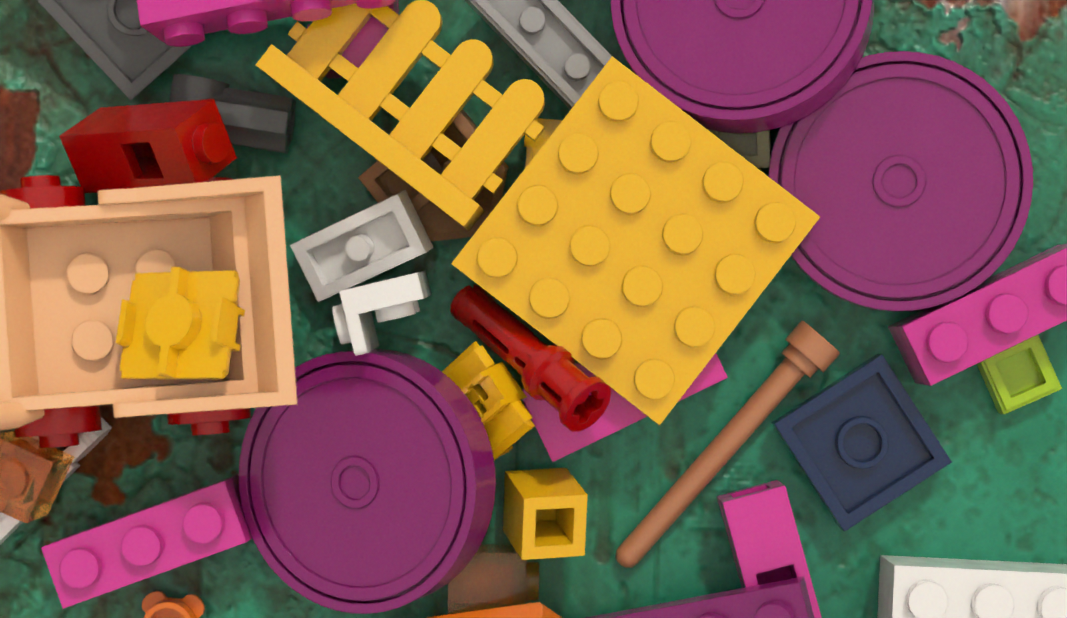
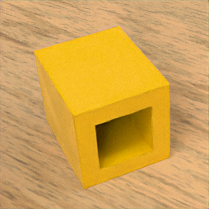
M567 468L505 471L503 532L521 560L585 556L588 494Z

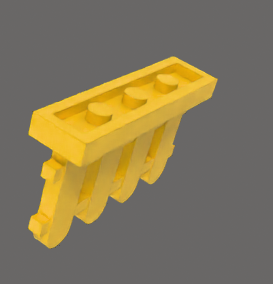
M426 0L411 2L400 15L388 6L366 9L358 7L357 4L332 8L330 16L313 21L308 28H305L298 21L288 32V35L297 43L287 55L274 45H270L256 63L258 68L468 231L471 230L484 213V209L474 201L480 191L485 187L492 194H495L504 181L494 173L524 135L536 141L545 130V127L536 121L545 106V98L541 87L532 80L521 79L512 83L503 95L485 82L494 65L489 47L479 40H467L462 42L450 55L433 42L441 32L443 22L437 7ZM372 16L389 30L361 66L357 68L344 58L342 54ZM423 55L440 70L409 108L392 94ZM330 69L348 81L338 95L321 83ZM475 95L492 109L461 148L446 137L444 132L471 97ZM381 108L399 121L390 134H387L372 122ZM432 148L451 161L441 175L423 162V159Z

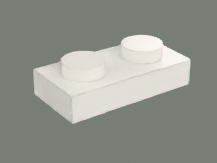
M406 190L290 245L318 302L434 248Z

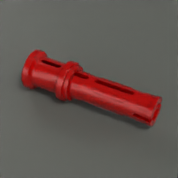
M474 284L473 288L470 285L465 286L456 294L450 307L451 315L465 327H468L500 358L517 370L522 376L524 390L535 400H546L559 412L560 422L572 432H580L589 428L602 416L610 403V386L599 377H588L575 366V360L571 357L572 354L563 346L544 344L532 331L506 309L497 304L479 285Z

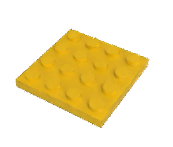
M612 56L451 264L556 346H563L572 354L571 357L596 377L602 379L610 388L660 425L819 220L820 216Z

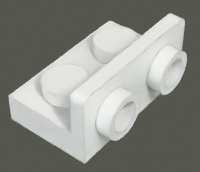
M426 271L339 291L342 304L333 306L332 311L340 343L342 345L352 343L355 356L369 353L379 347L371 311L375 310L377 323L419 312L418 300L431 295Z

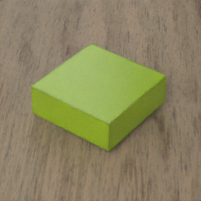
M1039 335L977 363L999 414H1007L1062 389Z

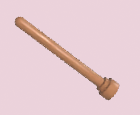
M801 320L785 338L789 345L782 351V354L786 358L617 548L615 556L619 565L625 568L636 566L804 375L811 378L818 369L824 373L840 355V352L817 331Z

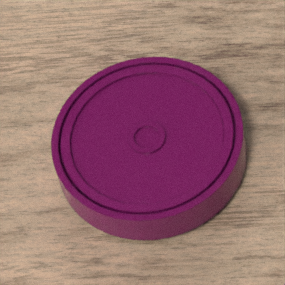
M611 0V14L619 46L631 70L706 129L740 134L773 130L791 124L811 114L829 101L846 84L864 55L873 26L874 0Z
M909 51L884 52L862 57L846 84L829 101L806 117L782 126L773 146L768 176L820 216L819 220L790 256L801 271L815 284L843 301L872 310L889 312L920 310L947 303L963 296L989 278L1003 264L1020 238L1028 218L1033 192V166L1025 133L1018 118L998 91L982 77L954 61L936 55Z
M374 349L369 353L355 356L353 350L325 354L295 367L297 405L257 407L248 424L240 453L238 475L242 510L252 539L265 561L282 581L308 600L336 611L354 614H371L396 609L427 596L448 584L467 566L479 549L486 535L495 502L496 475L493 452L488 434L473 404L462 390L439 369L417 357L394 350Z

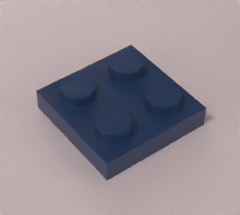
M882 354L875 355L771 422L833 519L844 532L952 463Z

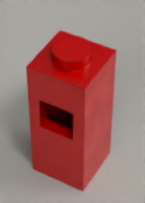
M214 99L100 107L59 136L81 187L85 188V193H98L100 190L207 182L237 158Z

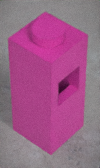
M774 480L717 496L741 587L745 588L804 576L814 618H822L786 486L780 481Z

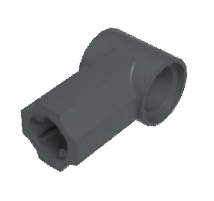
M173 74L169 102L214 99L232 145L288 154L296 121L295 99L256 91L229 88L230 84L214 79Z

